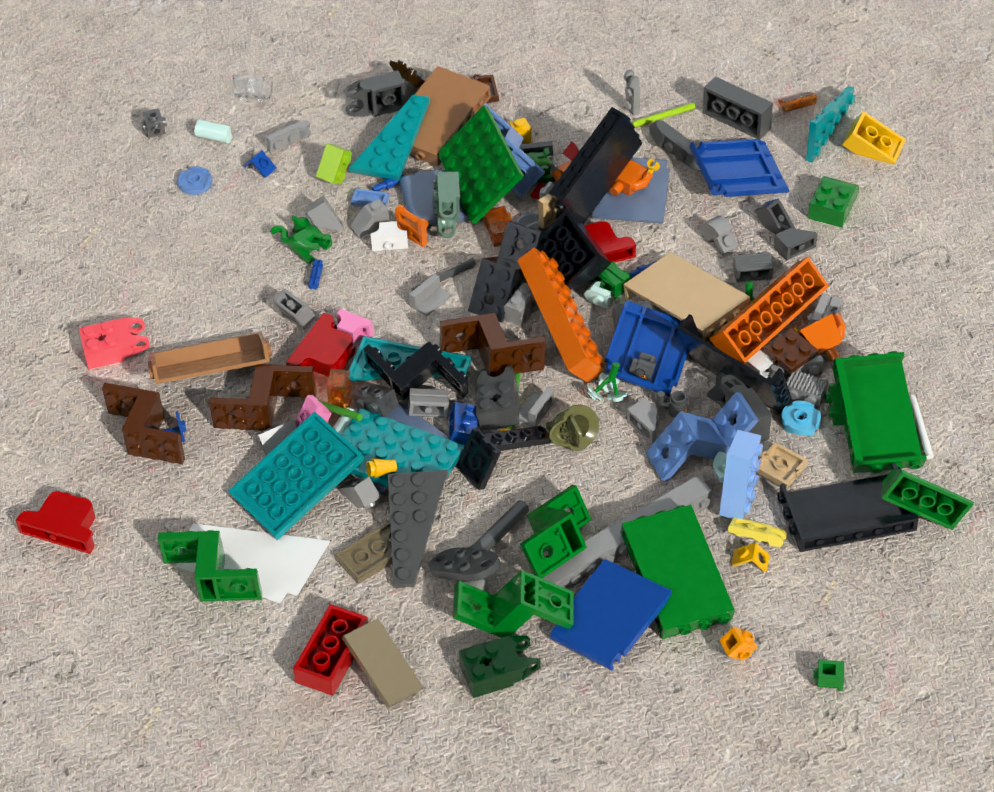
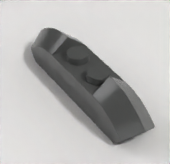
M656 120L649 126L650 134L656 143L677 157L679 161L701 172L689 148L692 141L663 120Z

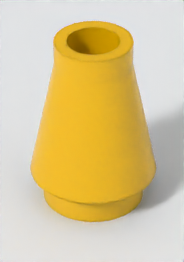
M372 458L371 461L366 462L367 474L369 477L377 478L391 472H396L397 463L395 460Z

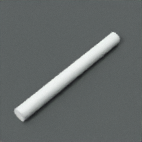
M909 396L924 453L927 459H932L934 455L916 396Z

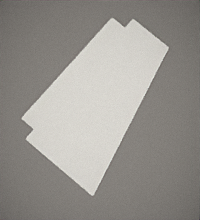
M195 523L189 529V531H220L225 553L224 569H257L262 597L277 603H281L287 593L298 596L330 543L329 540L283 535L276 540L270 533ZM179 563L177 567L195 573L196 563Z

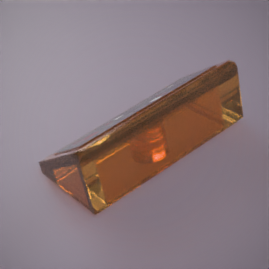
M809 91L778 99V102L786 112L816 104L817 95Z

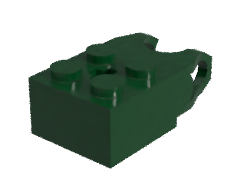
M508 635L459 650V665L473 698L511 687L513 683L526 679L541 668L539 658L519 656L520 653L531 646L529 636ZM526 641L524 644L518 645L520 642Z

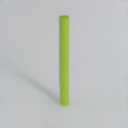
M694 102L632 121L631 124L636 128L656 120L693 110L696 106Z

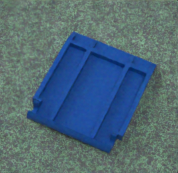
M759 139L701 141L698 147L695 146L694 142L689 146L712 195L734 197L789 193V189L765 141Z
M626 300L604 361L608 363L604 374L609 375L613 362H617L620 364L616 375L617 379L657 393L663 391L669 397L672 387H676L688 354L678 331L681 320ZM641 352L656 357V364L650 381L629 372L633 357L639 359Z
M604 559L574 596V625L567 629L556 624L551 631L550 639L614 671L613 662L620 663L621 655L625 657L666 605L672 590Z

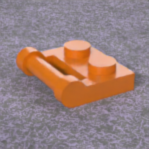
M398 205L395 209V219L398 228L407 231L408 239L424 247L428 244L426 228L429 222L409 212L405 206Z

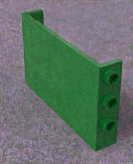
M904 352L871 353L867 356L852 355L847 358H836L833 363V374L853 473H880L883 470H891L893 463H896L898 470L902 468L919 469L927 459L926 455L921 454L902 364L905 356Z
M691 504L687 506L680 505L669 511L661 510L654 515H644L636 518V520L622 523L620 533L636 574L672 590L666 605L654 619L662 639L679 634L684 636L693 630H705L712 625L718 623L726 624L733 619L735 609Z

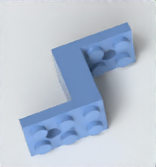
M485 103L484 105L492 113L520 169L525 172V176L511 189L522 198L542 177L545 171L519 148L524 137Z
M735 392L713 419L680 411L645 453L661 480L668 482L691 454L709 459H714L719 451L727 454L737 430L749 432L759 420L743 395Z

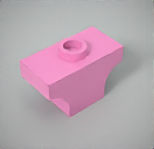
M343 309L337 312V330L350 334L353 338V345L359 339H362L363 336L372 337L374 334L371 320Z
M307 395L295 425L298 427L313 412H316L328 423L332 413L313 395Z

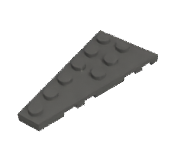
M448 470L388 474L394 588L415 587Z

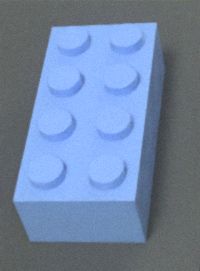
M737 430L727 453L720 516L744 519L745 514L750 513L751 501L754 502L757 490H754L759 475H756V471H759L761 464L758 456H761L763 444H760L761 435Z

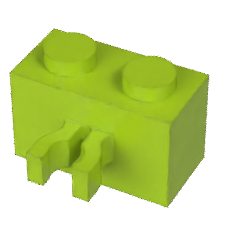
M327 143L316 177L332 184H342L346 177L347 166L351 162L352 151L336 144Z

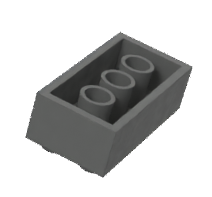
M716 76L704 87L703 114L759 140L771 129L772 102Z

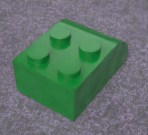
M823 176L810 202L808 219L843 228L859 194V185Z

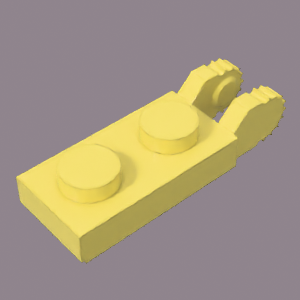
M733 518L728 526L729 533L739 537L753 538L756 541H765L770 546L781 547L787 537L786 531L780 528L747 519Z

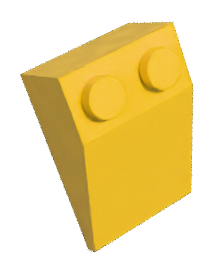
M863 111L852 122L842 145L857 155L895 164L906 139Z

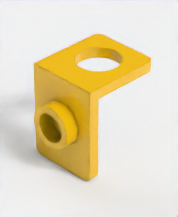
M755 542L735 549L731 565L734 567L753 561L764 572L767 571L770 556ZM759 553L763 556V564L759 560Z

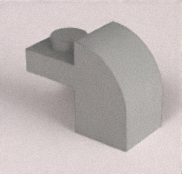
M716 216L698 226L706 242L714 240L721 255L738 246L730 231L733 227L724 217Z

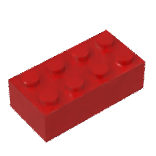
M330 604L293 667L295 683L334 696L354 660L353 655L342 638L344 635L369 623L368 617Z

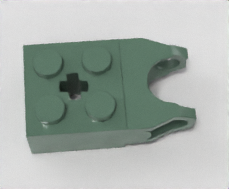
M437 172V179H433V190H436L433 192V203H436L433 204V215H437L438 234L442 238H452L455 235V223H458L459 172ZM442 228H451L452 231L450 233H444L442 232Z

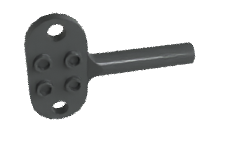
M518 500L470 547L451 548L438 553L429 562V568L433 576L462 581H478L491 576L500 567V560L496 552L490 550L529 512L528 505L524 501Z

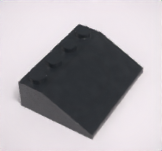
M565 210L542 234L538 250L545 252L550 259H555L559 265L557 267L558 271L564 276V283L570 290L599 276L611 264V261L581 221L568 210Z

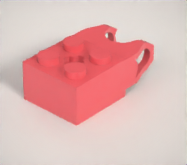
M121 318L79 328L88 369L123 362L125 358L135 356L149 348L148 337L138 335L145 329L144 320L140 318ZM135 323L141 324L138 328H131ZM140 341L146 342V343H145L144 345H142V346H137V345H135L136 343H138V342H140Z

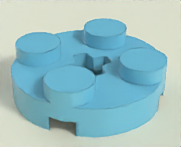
M794 401L792 405L784 407L781 421L787 433L811 436L820 426L821 413L810 402Z

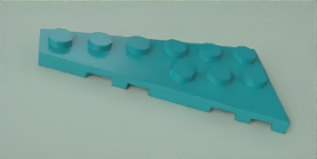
M847 86L840 96L835 97V102L831 101L821 111V114L815 116L816 120L812 119L810 121L806 161L813 162L816 157H819L822 147L827 145L829 136H832L835 127L840 125L842 116L846 115L849 106L853 105L856 97L854 95V87Z
M413 94L349 167L350 172L400 180L431 102L430 97Z
M363 336L347 373L346 380L347 382L383 380L365 361L363 348L368 344L372 348L376 347L382 353L381 357L385 361L389 360L394 365L395 370L421 347ZM442 351L441 354L445 358L449 357L459 372L463 371L467 375L472 362L471 356ZM437 371V372H436L433 376H431V377H442V376H441L440 373Z

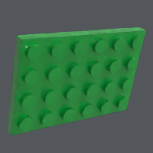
M485 105L440 149L438 154L446 172H459L460 201L470 221L474 224H477L524 177L492 113Z

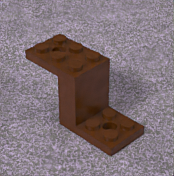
M495 313L440 321L439 348L450 353L478 349L486 371L491 377L501 375L507 365H512L513 371L516 374L544 370L546 350L544 336L507 342Z
M256 365L249 399L210 397L209 405L214 428L259 431L271 428L277 396L304 398L307 395L316 396L313 367Z
M104 383L102 391L108 414L127 417L122 432L128 455L183 464L185 455L180 433L159 430L165 418L159 392Z

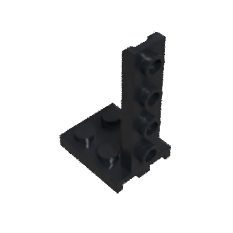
M542 426L486 434L479 428H473L456 466L478 490L485 489L501 451L548 444L551 442L550 434Z

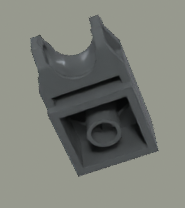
M398 70L358 80L344 89L346 98L356 99L346 107L348 116L366 117L374 115L376 117L399 111L406 103L405 83ZM351 90L357 91L354 94L348 93ZM351 108H359L357 111H350Z
M507 365L504 372L496 377L489 376L486 369H482L477 378L476 415L481 430L519 424L518 384L512 365Z
M729 374L722 377L721 389L724 395H720L719 404L721 408H723L735 392L741 393L759 420L749 433L761 435L760 443L768 440L772 413L752 387L748 389L741 380ZM730 380L733 381L735 385L732 388H730L725 384V382Z

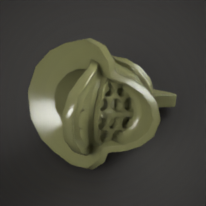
M577 404L557 414L553 421L546 423V428L551 429L549 438L552 443L557 446L570 447L571 450L577 452L585 449L596 438L599 431V419L591 408Z

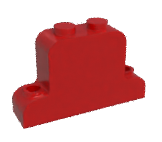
M600 221L584 225L610 261L616 263L636 257V243L633 238L616 237L608 222Z
M324 312L286 361V365L313 367L314 372L327 377H335L345 368L347 361L355 354L356 348L353 347V338L350 334L337 330L333 316Z
M54 491L49 494L38 512L23 511L16 519V524L21 534L87 554H91L95 547L92 537L93 532L89 529L95 520V513L92 502L87 498L73 496L67 492Z

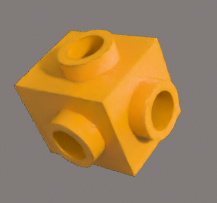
M732 627L719 639L729 657L742 661L749 658L752 652L758 648L750 631Z

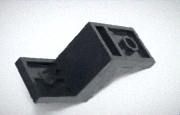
M507 221L498 256L482 258L468 308L469 312L477 315L495 313L498 321L504 322V305L510 299L513 287L519 286L522 282L527 283L517 260L532 248L538 250L543 234L542 231ZM519 239H522L524 241V247L522 249H519L517 247V241ZM488 294H492L494 297L492 304L487 302Z
M430 341L396 370L389 360L385 361L381 357L382 353L376 347L372 348L368 344L363 348L365 361L394 389L403 401L409 397L410 388H419L437 371L462 397L469 393L467 375L463 371L459 372L454 367V362L449 357L445 358L441 354L442 350L436 344L432 345Z

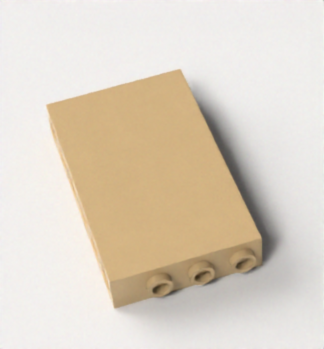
M672 252L623 284L625 299L627 300L634 295H638L646 301H651L653 305L681 321L686 319L689 314L692 315L700 332L701 339L709 342L710 337L750 303V296Z

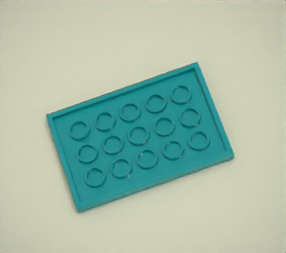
M362 408L358 410V413L363 415L362 420L352 419L341 434L365 457V460L350 473L361 478L369 477L366 470V462L371 461L372 458L395 460L397 471L388 474L448 470V477L465 447L463 444L387 417H381L376 413L372 414ZM388 474L377 478L370 477L372 482L388 487Z
M313 412L232 486L228 492L278 540L365 460V457L321 416Z

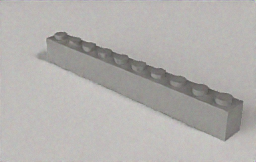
M695 476L585 540L587 546L585 550L542 579L564 588L576 585L581 579L592 575L604 559L613 562L620 556L628 554L620 533L622 523L636 520L640 516L654 515L661 510L669 511L680 505L687 506L691 504L694 512H697L710 505L712 490L698 476Z

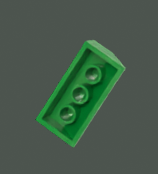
M892 469L882 481L881 499L951 530L955 528L974 505V501L904 470Z

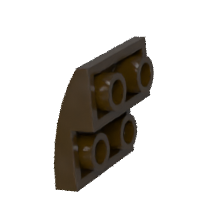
M390 60L389 64L393 71L398 70L404 80L418 89L423 85L425 81L416 74V70L410 67L407 68V64L402 61L394 62Z

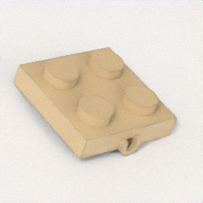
M775 442L767 452H762L759 459L761 460L760 468L756 473L779 486L784 483L787 489L801 475V472L807 467L809 460Z

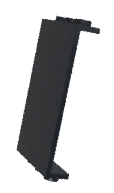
M611 107L550 190L549 195L556 203L555 207L561 211L560 214L568 210L584 224L643 144L639 138L640 135L635 131V126L631 124V119L626 114Z
M689 314L686 319L680 322L678 331L691 360L716 375L721 371L726 375L730 374L737 377L747 388L752 387L766 406L782 414L784 407L788 406L792 401L782 369L779 368L769 380L701 339L692 315Z
M896 463L891 465V470H898ZM887 475L787 492L783 483L780 484V492L777 493L778 503L783 506L784 519L789 522L790 535H794L800 552L917 531L919 517L913 512L881 499L882 481Z

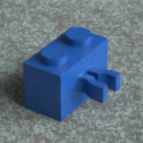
M454 402L449 412V440L463 445L466 444L472 429L477 428L479 422L476 415V406Z

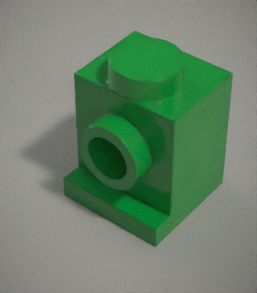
M818 660L817 668H813V681H817V687L838 688V691H843L845 679L844 661Z

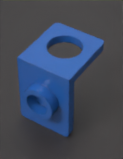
M263 150L243 165L246 167L252 162L264 178L276 169V166Z
M175 412L178 427L163 431L180 433L182 442H185L183 432L187 431L185 421H181L179 413Z

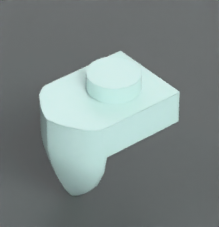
M597 281L590 285L584 295L588 302L608 309L611 303V291L600 288L601 282Z
M721 451L714 458L713 469L720 484H723L727 454Z

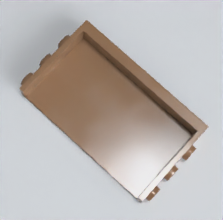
M437 66L415 93V95L430 97L431 102L410 156L439 166L441 163L438 156L440 149L491 98L489 85Z
M260 331L150 353L151 360L148 361L151 380L155 379L156 384L268 363L270 362L269 356H272V350L268 339L264 338Z

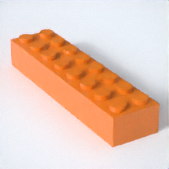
M532 248L519 258L517 262L568 371L585 382L590 383L601 373L605 372L604 359L596 350L598 347L590 337V330L583 323L584 317L578 312L577 303L570 296L571 290L565 285L564 276L558 271V263L555 259H550L545 252Z
M806 257L794 263L709 339L716 348L744 364L821 295L829 285L810 258Z

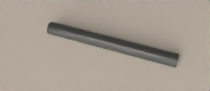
M472 258L437 276L440 277V282L476 265V261ZM421 284L411 288V291L415 290Z

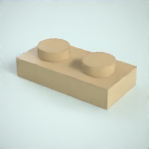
M549 194L538 200L539 226L543 230L557 219L556 203Z

